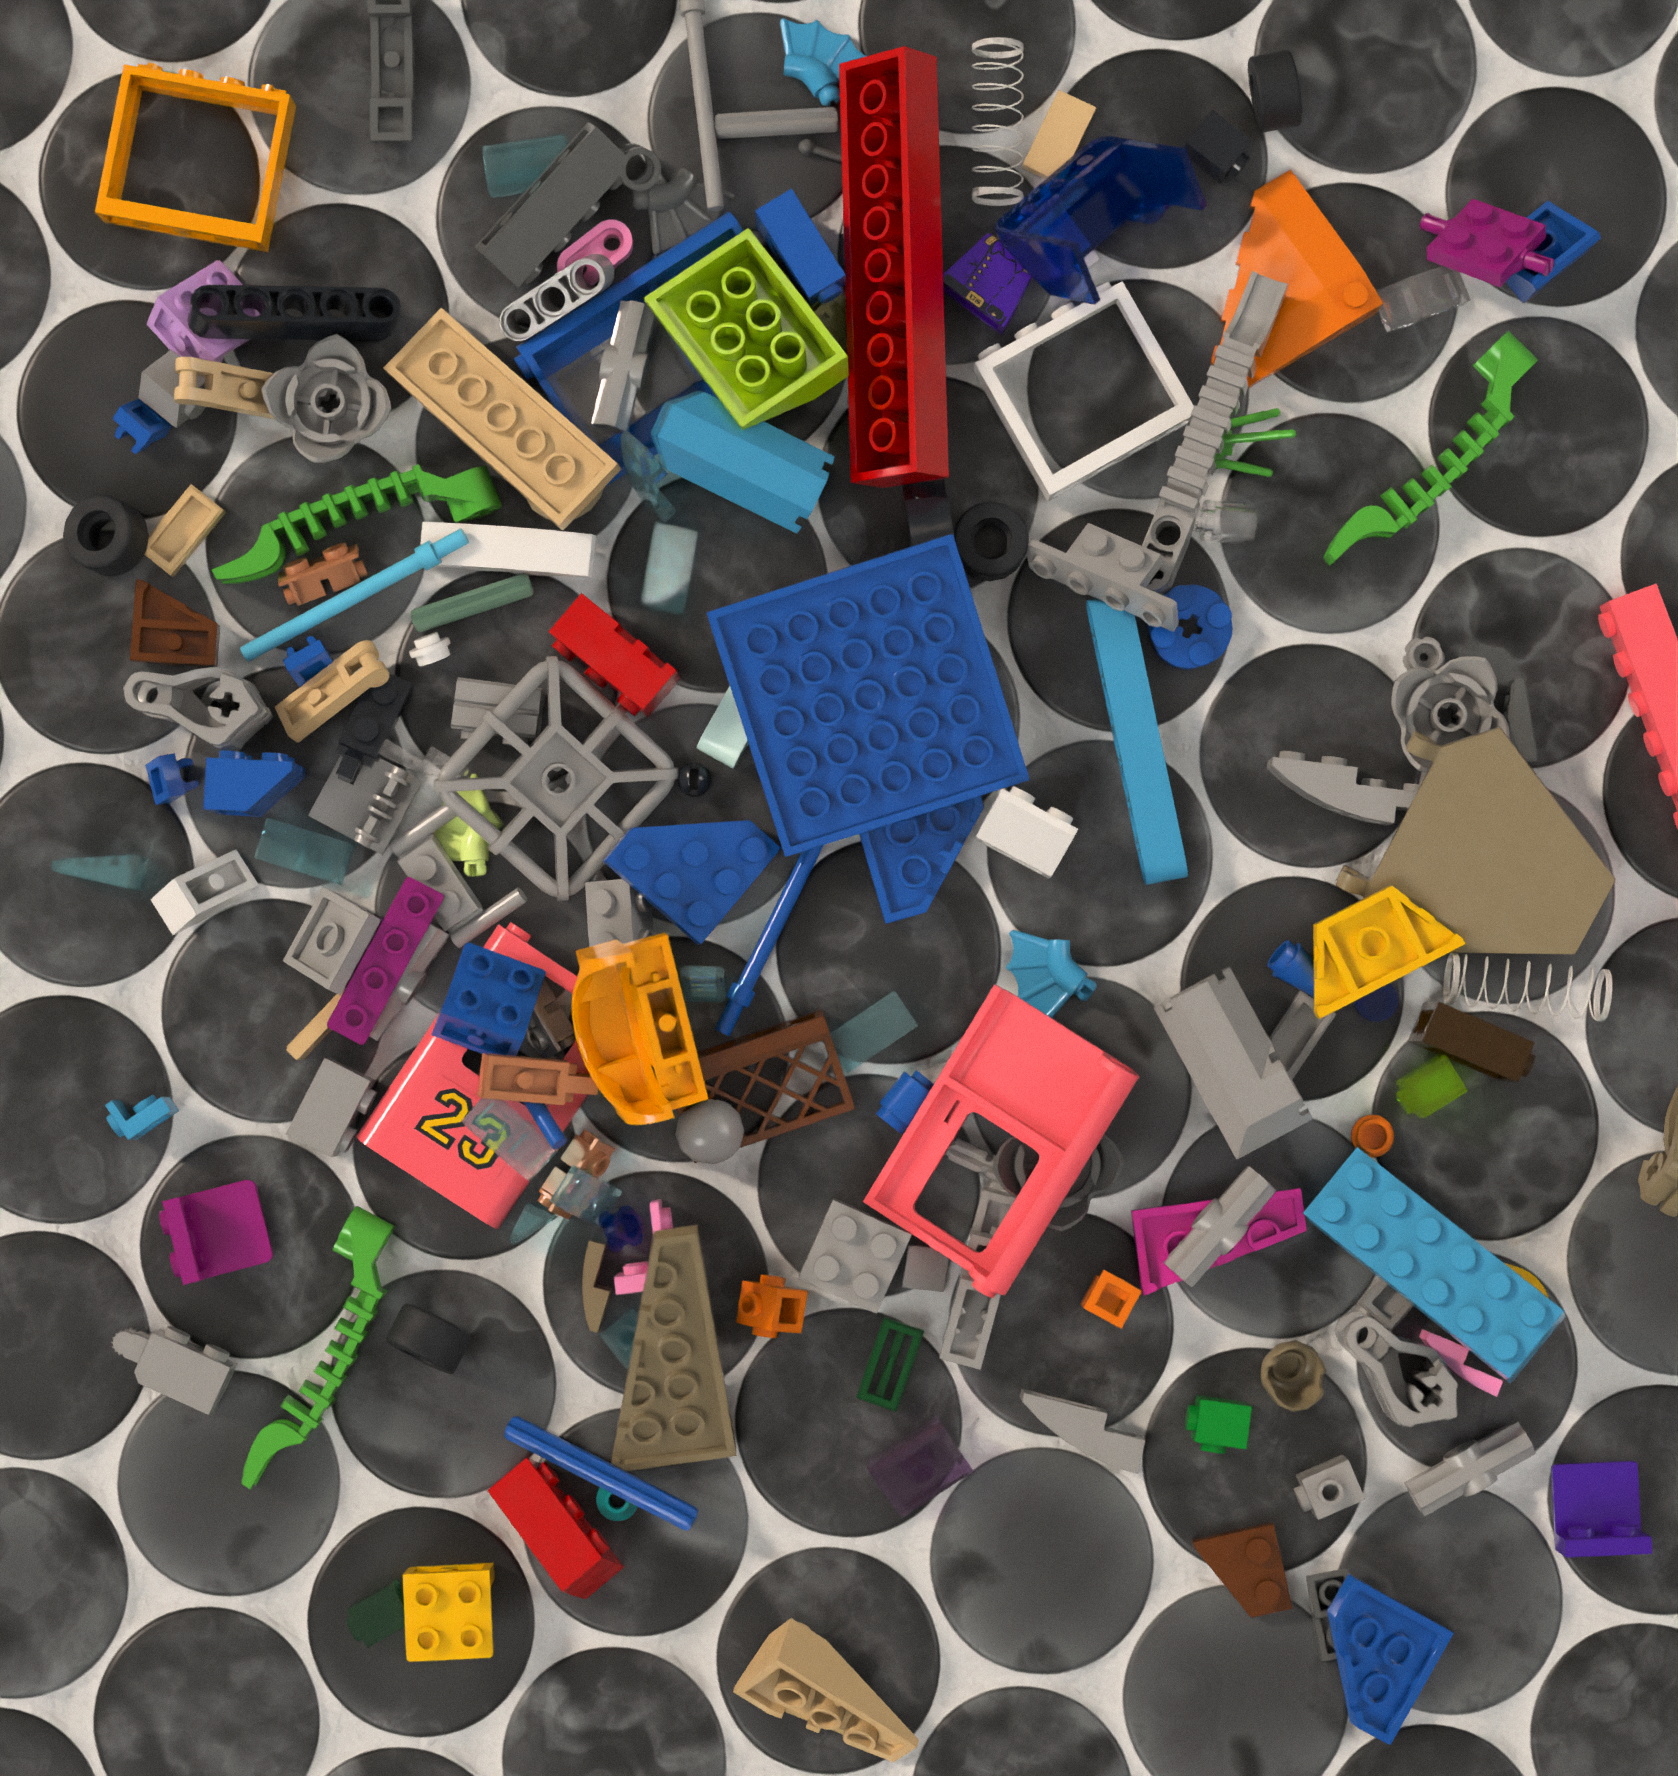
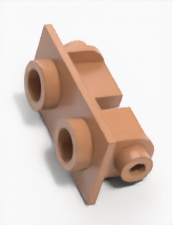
M339 543L325 549L322 552L323 556L308 562L307 558H299L283 566L284 571L278 573L279 587L286 584L289 585L288 588L283 589L287 603L289 605L297 603L300 606L326 596L321 580L327 578L334 592L362 582L361 578L368 576V572L363 560L354 561L355 558L359 557L358 545L354 544L347 547L346 543Z
M585 1129L580 1136L576 1134L560 1158L571 1166V1169L568 1173H565L555 1166L543 1186L539 1189L541 1196L537 1201L549 1208L550 1212L569 1220L572 1214L576 1213L585 1203L586 1193L595 1179L600 1177L608 1168L610 1156L615 1148L598 1140L595 1135Z

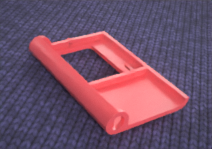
M994 985L863 1202L969 1271V1275L974 1279L972 1286L980 1293L990 1298H994L996 1293L1006 1295L1138 1080L1139 1074L1020 997L998 985ZM972 1112H976L1036 1150L1039 1154V1161L983 1252L973 1250L920 1215L915 1209L917 1199L965 1120Z

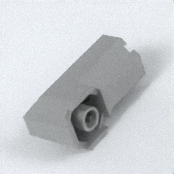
M1229 966L1222 970L1225 976L1224 979L1218 981L1216 975L1213 974L1170 997L1171 1000L1169 1002L1172 1007L1166 1010L1163 1003H1160L1154 1007V1010L1237 1160L1309 1122L1313 1118L1308 1108L1301 1112L1299 1111V1108L1305 1106L1302 1101L1303 1099L1279 1055L1272 1059L1269 1055L1275 1052V1048Z

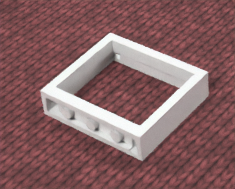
M1123 281L1112 287L1109 282L1096 287L1087 294L1089 300L1077 307L1074 306L1073 302L1060 307L1051 314L1053 320L1039 328L1036 323L1024 327L1014 335L1016 341L1001 348L999 343L990 346L978 354L980 361L974 365L973 372L1047 502L1185 426L1192 420L1191 413L1194 405ZM1116 303L1175 406L1052 474L994 370Z

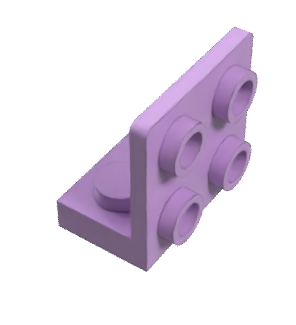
M217 260L158 296L146 323L159 339L180 357H195L222 363L226 354L250 340L207 339L197 336L189 328L187 319L191 295L195 289L204 285H243L220 260ZM211 308L199 309L204 315L213 316L218 314ZM247 308L242 310L248 316L261 315L255 309Z

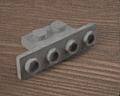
M1087 523L1066 553L1031 538L1029 540L1027 548L1029 568L1038 576L1044 579L1052 578L1069 586L1078 594H1088L1102 600L1114 610H1124L1136 615L1153 627L1161 626L1173 632L1179 625L1177 603L1146 588L1162 566L1161 554L1090 523Z
M623 879L585 882L589 947L615 939L625 944L656 935L653 931L652 917L654 906Z

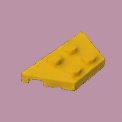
M1387 886L1313 924L1314 1014L1316 1018L1321 1019L1465 945L1462 937L1451 932L1435 920V917L1423 908H1419L1395 887Z

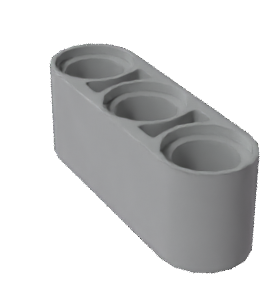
M590 254L575 261L506 306L501 312L499 325L503 334L513 341L526 340L603 292L612 284L614 279L612 262L601 254ZM585 265L594 266L598 270L599 283L597 286L587 283L584 279L583 269ZM551 287H556L563 292L565 296L563 308L554 306L550 301L549 291ZM517 309L524 310L531 319L529 330L523 329L517 324L515 320Z

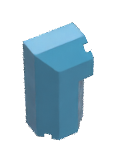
M699 390L665 402L650 432L661 466L664 469L796 534L802 526L796 524L795 521L799 516L808 519L827 482L829 473L822 470L824 462L832 465L834 461V456L764 421L742 430L718 398Z

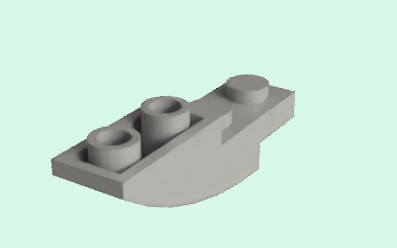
M1280 751L1279 758L1272 757L1267 762V769L1276 778L1305 799L1342 816L1384 826L1394 824L1396 810H1408L1420 787V784L1405 783L1403 790L1387 788V781L1371 778H1362L1361 785L1356 784L1358 767L1347 766V759L1340 757L1322 756L1321 763L1304 761V753Z

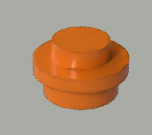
M1378 1115L1361 1117L1355 1122L1351 1130V1142L1354 1148L1358 1147L1369 1157L1384 1155L1389 1151L1394 1141V1131L1391 1124L1385 1118Z

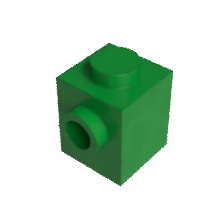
M1196 1395L1195 1405H1188L1185 1430L1191 1431V1438L1194 1442L1201 1443L1200 1450L1225 1454L1226 1447L1246 1449L1252 1406L1243 1401Z

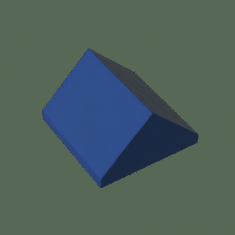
M1546 201L1527 218L1546 225V238L1534 250V253L1554 259L1551 273H1548V276H1544L1541 273L1525 268L1511 275L1506 281V284L1523 304L1585 255L1601 239L1597 230L1549 201Z

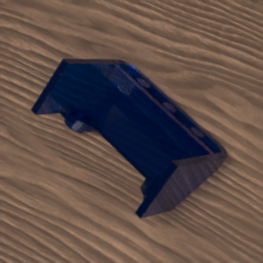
M1105 136L1089 142L1003 215L996 222L994 229L1001 245L1049 295L1095 305L1101 299L1084 257L1127 220L1151 224L1160 220L1164 212L1172 205L1202 211L1207 204L1186 148Z

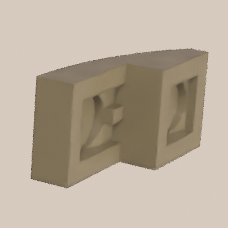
M591 1238L588 1242L584 1260L582 1294L589 1331L598 1333L601 1330L613 1288L596 1284L608 1243Z

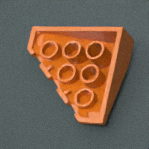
M1291 170L1258 188L1253 193L1250 208L1254 209L1250 229L1249 232H1244L1235 264L1240 266L1235 288L1228 291L1221 322L1225 323L1224 334L1237 310L1252 271L1288 284V289L1261 358L1255 356L1257 369L1254 377L1247 376L1248 389L1372 317L1383 305L1381 298L1358 261ZM1222 335V339H1221L1220 345H1222V342H1223V340H1224L1223 335ZM1216 345L1214 347L1210 362L1212 366L1214 365V362L1216 360L1215 352L1218 347Z

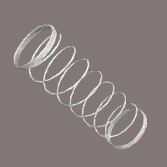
M985 38L972 44V52L981 57L1008 58L1022 54L1018 61L1009 65L995 62H981L972 65L973 68L979 70L1010 67L1022 74L1021 79L1011 85L997 83H978L972 85V88L976 90H997L1008 87L1020 92L1022 95L1021 100L1009 106L999 104H976L972 106V109L979 111L1008 108L1019 112L1022 116L1018 123L1007 127L989 124L972 127L975 131L1009 129L1022 136L1020 142L1009 147L994 145L972 147V150L979 152L1006 149L1016 152L1022 157L1018 164L1007 168L996 166H977L972 168V171L975 172L1007 170L1020 175L1022 178L1019 184L1009 188H973L972 201L982 205H1012L1023 201L1024 198L1022 191L1014 189L1023 182L1024 177L1020 173L1011 170V168L1023 162L1024 157L1020 152L1010 149L1019 145L1024 138L1019 131L1011 128L1018 125L1024 118V115L1019 110L1012 107L1020 103L1024 97L1020 90L1012 87L1018 84L1024 77L1020 69L1012 66L1023 59L1024 44L1012 38ZM987 44H1000L1013 47L1016 50L988 52L978 50L976 47ZM982 64L1002 65L1001 67L993 68L975 67ZM979 85H996V86H1003V87H996V88H976V87H974V86H979ZM977 106H998V107H1000V108L980 109V108H974V107H977ZM984 126H986V127H1000V128H996V129H976V127H984ZM993 147V148H1000V149L979 150V149H974V148ZM977 168H995L996 170H975V169H977ZM992 193H1005L1017 195L1019 197L1011 199L992 200L983 199L976 196Z
M1450 953L1443 983L1445 1004L1453 1005L1463 985L1464 996L1469 1007H1474L1478 1003L1484 988L1486 1002L1490 1009H1495L1499 1005L1505 991L1507 1005L1512 1012H1516L1520 1008L1526 994L1527 1004L1532 1014H1537L1541 1010L1547 996L1549 1010L1553 1016H1558L1563 1011L1567 999L1570 1012L1575 1019H1579L1583 1015L1588 1002L1591 1015L1595 1021L1604 1022L1608 1016L1612 999V975L1610 970L1602 969L1598 975L1594 991L1593 1015L1590 995L1594 980V969H1590L1588 998L1582 1013L1575 1017L1571 1009L1569 993L1573 976L1572 966L1569 967L1567 996L1564 1005L1558 1014H1554L1549 1001L1551 963L1548 965L1546 993L1539 1010L1533 1012L1528 997L1530 961L1527 963L1526 986L1518 1007L1512 1010L1507 994L1509 959L1506 961L1505 983L1500 999L1495 1007H1491L1486 991L1488 956L1485 959L1483 984L1474 1005L1468 1003L1466 995L1465 973L1467 954L1464 957L1463 977L1459 991L1460 958L1458 953ZM1454 961L1453 983L1450 994V977ZM1605 976V1002L1602 1014L1600 1015V995L1603 979Z

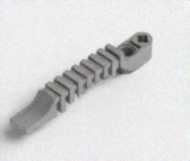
M1254 271L1251 272L1237 310L1223 334L1224 340L1222 345L1217 347L1215 352L1216 360L1213 366L1210 365L1207 372V383L1205 386L1202 385L1199 392V403L1197 406L1194 405L1191 413V423L1189 426L1186 425L1183 433V443L1181 446L1178 445L1175 453V463L1173 466L1170 465L1167 473L1166 487L1162 486L1157 510L1142 544L1143 547L1161 554L1162 566L1159 568V571L1163 578L1161 580L1154 579L1146 587L1161 595L1170 590L1189 546L1200 507V498L1202 495L1205 496L1209 487L1206 479L1208 473L1213 475L1216 467L1215 455L1216 453L1221 454L1224 446L1223 435L1224 433L1229 434L1232 426L1231 415H1237L1240 407L1239 395L1245 396L1248 389L1247 376L1254 377L1257 369L1255 356L1260 358L1262 356L1288 289L1287 283H1281L1259 275ZM1166 527H1175L1181 532L1179 540L1173 545H1163L1158 541L1159 533Z

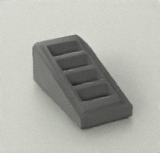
M1524 677L1515 678L1507 682L1503 715L1509 726L1511 742L1527 763L1531 764L1537 761L1538 754L1527 684Z

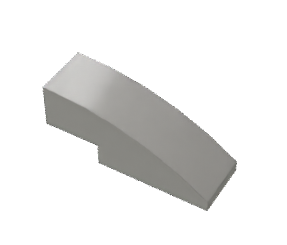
M1021 1389L1020 1398L1022 1402L1043 1424L1061 1439L1083 1453L1110 1466L1138 1474L1145 1445V1439L1142 1435L1105 1427L1108 1413L1103 1408Z

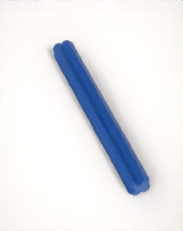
M513 1416L506 1426L504 1437L507 1440L684 1531L690 1530L695 1523L698 1515L697 1507L519 1416Z

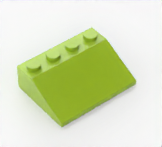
M749 228L644 297L645 303L742 430L816 399L849 376L848 355Z

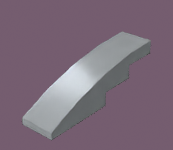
M983 1186L967 1246L977 1252H983L1017 1197L1010 1195L1008 1192ZM962 1267L939 1359L981 1370L1001 1295L996 1293L994 1298H990L980 1293L972 1286L974 1279L969 1275V1271Z

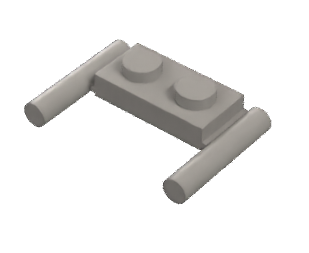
M444 804L391 841L389 847L399 857L400 860L397 862L408 877H412L443 894L444 899L434 917L444 932H449L452 942L458 948H461L528 900L524 892L517 887L486 910L482 908L483 906L433 834L457 816Z

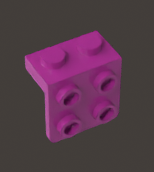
M243 1180L162 1201L164 1210L159 1212L160 1223L165 1236L171 1235L174 1252L170 1253V1263L175 1277H181L183 1285L263 1264L273 1258V1249L257 1185L253 1180Z

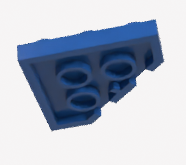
M981 796L859 834L885 924L927 912L984 808Z
M750 820L631 828L603 859V862L692 941L699 945L704 942L779 852L781 847Z
M1348 1574L1327 1610L1349 1719L1358 1729L1391 1745L1454 1633L1445 1626Z

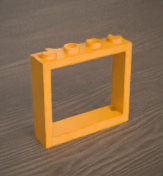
M149 62L147 65L138 64L137 67L124 64L95 213L104 223L268 252L296 111L293 99L290 94H286L285 90L274 89L269 84H263L261 89L246 87L245 82L231 77H220L219 82L204 79L203 74L187 69H180L179 73L175 74L164 72L161 66ZM142 91L277 115L256 224L121 200Z

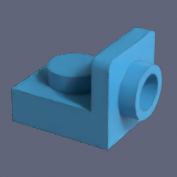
M155 1095L147 1097L132 1108L135 1112L134 1116H131L121 1100H111L105 1104L110 1112V1115L106 1117L109 1125L120 1138L125 1135L128 1140H138L179 1112L171 1097H160L157 1099Z

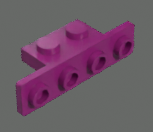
M407 877L404 880L388 912L381 919L373 939L363 957L361 956L345 991L327 1022L329 1029L360 1045L365 1044L444 899L442 893L412 877Z

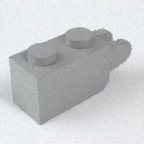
M167 1326L165 1331L159 1329L151 1334L142 1330L138 1331L137 1328L133 1329V1327L130 1329L126 1328L115 1334L116 1336L113 1337V1342H111L113 1344L112 1348L115 1349L114 1352L119 1353L118 1355L123 1354V1357L138 1363L134 1373L139 1384L209 1415L217 1410L238 1364L228 1359L229 1352L212 1344H206L205 1348L189 1342L191 1335L171 1326Z

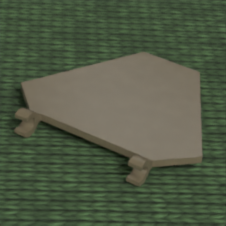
M1501 727L1442 746L1428 736L1414 730L1406 745V751L1420 758L1430 760L1433 763L1373 877L1368 879L1357 870L1344 865L1336 879V886L1347 892L1361 895L1363 898L1387 886L1395 887L1407 896L1411 902L1419 908H1423L1435 917V920L1463 938L1465 945L1449 953L1576 954L1616 881L1613 874Z

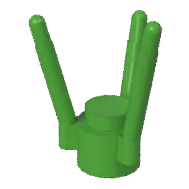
M1278 408L1233 418L1231 419V429L1277 417L1281 411ZM1290 429L1232 434V430H1230L1229 434L1224 433L1223 435L1224 446L1221 454L1216 453L1215 468H1225L1270 477L1273 474L1270 468L1224 459V456L1232 455L1233 443L1293 438L1296 436V431Z

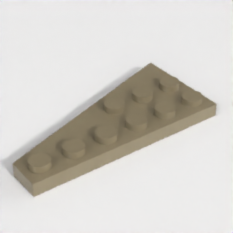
M697 1225L658 1230L653 1233L610 1462L624 1471L737 1456Z

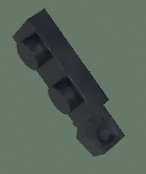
M389 673V679L385 684L376 688L370 687L360 695L338 741L339 745L336 753L343 756L336 771L338 779L354 785L363 765L372 768L375 761L379 762L414 688L413 683Z

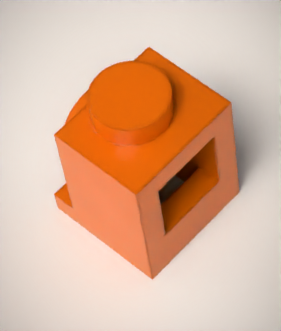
M1103 1270L1100 1276L1095 1275L1080 1305L1122 1329L1142 1291L1118 1276Z

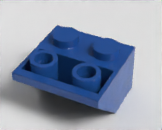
M219 751V758L206 757L203 809L218 815L262 817L306 777V769L296 764L295 758L288 757V754L262 753V760H252L253 756L245 755V752Z

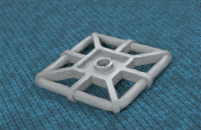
M546 656L545 661L534 666L492 712L487 710L481 717L484 721L444 764L438 774V779L433 780L434 791L439 792V796L445 805L489 844L487 848L494 855L500 853L544 893L556 897L557 901H568L569 896L576 894L584 888L585 882H589L605 864L603 859L619 842L620 837H623L629 829L639 827L669 794L675 779L679 777V767H674V763L669 755L625 715L627 710L619 703L614 705L571 665L558 660L557 656ZM559 678L603 717L602 722L582 744L561 725ZM547 679L549 725L528 746L505 725V722L535 689ZM615 728L657 768L611 771L591 752ZM496 732L522 754L503 776L455 779ZM562 768L568 772L564 778L568 783L566 788L562 790L560 787H555L553 790H550L547 787L550 781L547 774L552 769L556 772ZM657 780L653 787L617 826L594 806L596 801L613 783ZM505 789L524 807L502 831H499L461 797L457 791ZM587 813L609 835L568 879L566 835ZM533 816L554 833L555 879L511 841Z

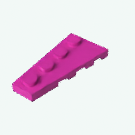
M1301 1188L1276 1191L1272 1195L1273 1197L1267 1201L1264 1207L1247 1224L1249 1228L1239 1242L1227 1254H1221L1210 1268L1233 1261L1235 1258L1258 1251L1307 1231L1303 1214L1304 1207ZM1213 1199L1131 1210L1143 1296L1172 1283L1182 1281L1163 1262L1179 1245L1178 1243L1193 1229L1191 1227L1193 1221Z

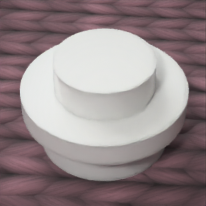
M438 632L414 640L416 648L409 651L411 658H416L418 665L424 666L450 656L447 645L451 644L449 637L440 639Z

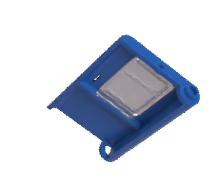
M730 211L516 347L520 355L513 359L526 380L534 376L554 408L620 466L621 470L606 487L658 454L650 432L665 402L698 390L718 398L656 317L647 351L649 353L647 374L642 390H638L628 434L611 433L592 426V415L594 414L595 403L601 381H599L601 361L606 345L611 343L620 302L632 300L645 303V296L743 232L740 224Z

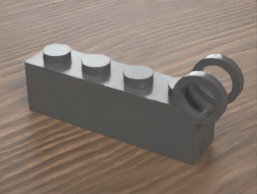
M588 122L477 243L475 248L514 285L519 287L523 282L529 284L542 271L543 265L541 262L551 251L554 253L559 252L572 237L569 231L581 219L585 222L594 215L600 206L599 198L608 189L613 191L623 184L630 189L644 191L654 186L661 173L659 159L652 151L638 144L628 143L618 148L599 128ZM642 154L645 159L644 172L636 179H629L626 174L627 162L631 157Z

